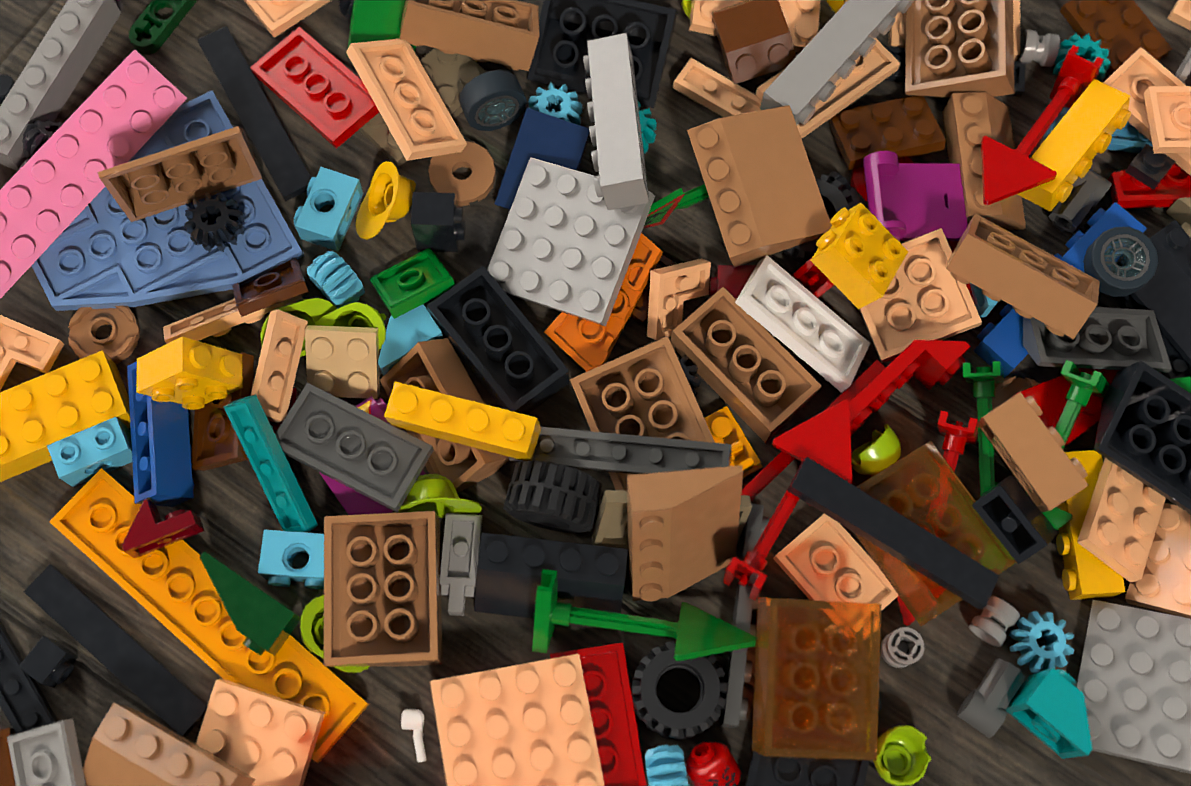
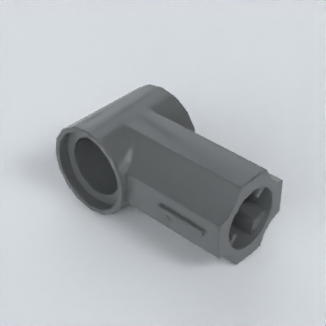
M1092 169L1088 171L1085 177H1078L1073 183V189L1066 201L1063 203L1059 201L1049 215L1053 226L1062 232L1073 233L1090 209L1094 208L1103 198L1112 183Z
M1000 658L995 659L978 688L972 690L965 698L956 716L987 738H991L1003 724L1008 712L1005 709L1026 676L1010 662Z

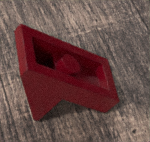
M146 498L122 543V548L126 554L137 558L204 531L200 517L193 511L185 509L171 512L165 516L164 521H161L157 506Z

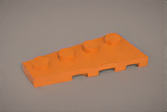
M641 233L606 326L561 312L544 333L586 372L605 364L650 279V271L654 270L663 251Z

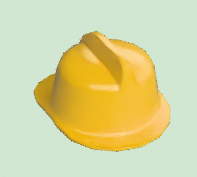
M385 161L379 165L361 203L356 218V231L362 239L368 240L375 237L385 223L395 222L405 217L412 205L416 184L413 180L398 174L397 167L393 162Z

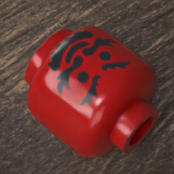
M700 743L693 748L686 760V773L693 786H737L740 781L741 772L729 748L723 743Z

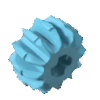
M551 82L547 91L538 86L536 96H530L528 100L530 109L577 125L581 124L582 104L577 102L578 95L576 91L567 93V86L565 84L559 89H555L554 84Z
M327 251L323 255H319L307 267V274L310 280L337 309L357 302L365 293L364 286L357 277V274L336 252Z
M1032 611L1028 614V619L1024 617L1018 619L1016 624L1019 629H1014L1009 634L1012 639L1018 641L1017 644L1010 646V651H1020L1022 654L1018 658L1017 664L1024 665L1030 661L1029 668L1032 673H1038L1041 669L1043 671L1051 668L1055 669L1056 666L1062 668L1068 664L1064 655L1073 654L1075 649L1066 644V641L1073 639L1074 634L1070 632L1064 634L1062 631L1066 625L1065 620L1061 619L1054 623L1053 612L1049 611L1044 613L1042 617L1037 611ZM1044 638L1047 646L1039 647L1037 639Z
M666 744L647 750L645 763L649 786H689L683 750L678 745L669 746Z

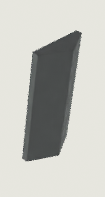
M1096 307L1074 339L1067 335H1055L1045 327V323L1034 317L1032 319L1023 317V346L1038 366L1063 367L1066 360L1074 362L1077 368L1122 370L1142 360L1158 372L1168 373L1172 369L1154 310Z

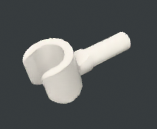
M405 709L402 712L401 728L413 730L417 762L426 761L423 742L424 714L419 709Z

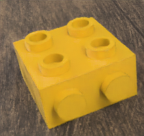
M862 203L849 210L842 208L830 220L832 224L830 230L824 233L816 242L818 249L810 261L860 309L883 297L908 251Z
M183 336L137 359L136 393L151 396L152 400L157 402L171 401L182 404V407L185 409L198 410L202 409L209 402L224 399L228 394L243 388L242 354Z

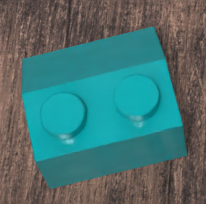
M1051 668L1029 675L1005 710L1062 759L1088 756L1093 749L1084 693L1075 687L1076 681L1068 673L1060 669L1055 670Z

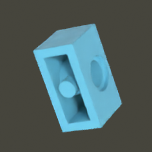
M324 167L320 168L317 177H312L308 184V197L304 206H299L294 216V225L300 239L337 252L339 251L364 194L359 179ZM325 205H334L328 212L319 211Z
M117 417L47 445L58 477L72 487L89 481L101 468L108 473L132 462L131 433L129 428Z
M264 530L258 574L264 579H268V584L273 586L289 587L291 581L305 582L304 587L324 589V534ZM299 553H308L309 561L307 565L301 569H293L292 561L294 557Z

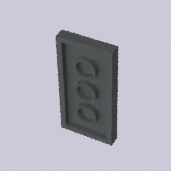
M308 382L275 433L285 455L397 513L434 451L432 445Z

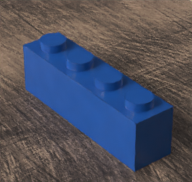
M136 361L127 366L135 504H142L148 498L156 506L173 507L194 498L189 411L183 408L182 404L171 401L157 402L152 400L151 396L136 393Z

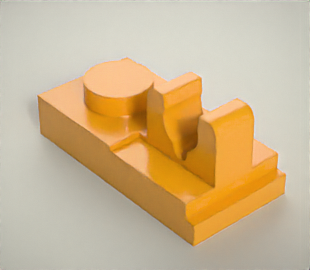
M727 406L704 418L715 443L731 444L730 466L742 465L743 478L762 468L760 459Z

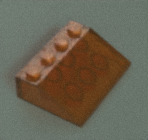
M929 441L856 486L998 575L1016 563L1014 558L972 507L975 499L932 441ZM855 533L920 626L928 623L962 600V598Z
M758 597L752 734L753 751L763 756L877 760L881 604Z

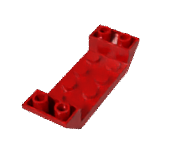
M914 340L849 403L851 436L866 422V419L873 411L876 413L890 399L897 388L901 389L912 376H915L928 390L937 382L944 386L963 366V363L967 361L963 355L970 348V345L966 341Z

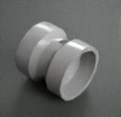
M1026 29L1020 40V56L1017 61L1028 64L1034 60L1039 62L1040 66L1052 67L1058 54L1060 36L1052 33L1039 36L1036 31Z
M990 596L980 616H975L969 624V629L986 643L995 647H1001L1007 638V629L1016 624L1020 614L1004 600Z
M908 627L899 628L886 635L880 645V653L883 660L894 668H904L917 662L922 657L925 649L921 635L916 630Z

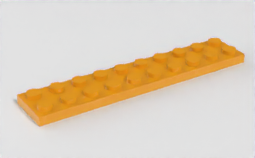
M101 468L49 522L224 680L325 712L311 758L316 763H319L369 704L327 666H324L318 658L292 635H289L275 656L266 650L260 656L242 644L246 636L236 630L200 559L201 555L184 540L137 558L126 554L123 551L122 543L142 504H135L134 496Z

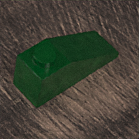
M204 551L200 559L236 630L246 636L242 644L260 656L265 650L275 656L297 626L301 617Z

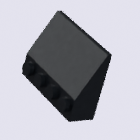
M544 0L539 20V39L527 80L545 84L552 82L554 86L558 87L565 84L567 89L587 93L585 79L591 78V76L586 75L583 56L589 55L587 41L627 33L633 57L637 99L641 106L654 108L678 11L637 0Z
M1140 360L1117 371L1103 399L1094 450L1191 515V393Z

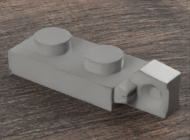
M446 513L439 584L441 586V595L449 596L448 613L452 616H464L466 597H474L483 521L482 515Z

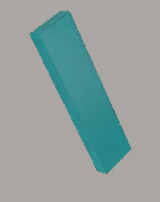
M256 394L232 401L223 406L282 530L307 532L318 526Z

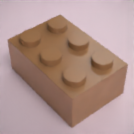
M1019 392L983 416L978 421V426L1041 512H1046L1089 486L1084 480L1088 474L1075 457L1069 459L1061 448L1065 445V442L1053 426L1047 429L1039 416L1043 412L1031 396L1025 398Z

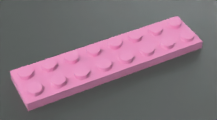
M135 49L0 189V299L102 191L105 185L100 180L98 172L129 162L187 99Z

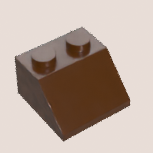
M747 0L711 12L726 69L734 84L784 69L796 58L791 34L779 0Z

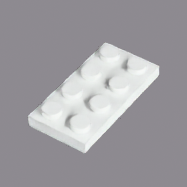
M766 255L758 262L735 303L842 393L851 386L870 342Z

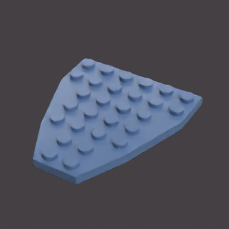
M211 90L181 105L130 161L231 129L233 126L214 92ZM262 179L221 192L225 194L228 200L233 198V200L237 201L239 210L245 216V221L241 223L245 229L244 234L234 235L237 239V245H233L230 242L225 243L224 252L220 251L216 245L208 252L203 248L202 244L197 246L190 239L191 234H188L184 227V223L189 221L185 216V210L195 209L193 202L131 222L108 189L104 187L33 263L32 268L51 306L56 311L78 310L83 307L107 309L123 305L138 307L232 290V285L235 283H239L240 286L245 285L293 258L298 260L304 254ZM218 194L212 195V198L215 199Z

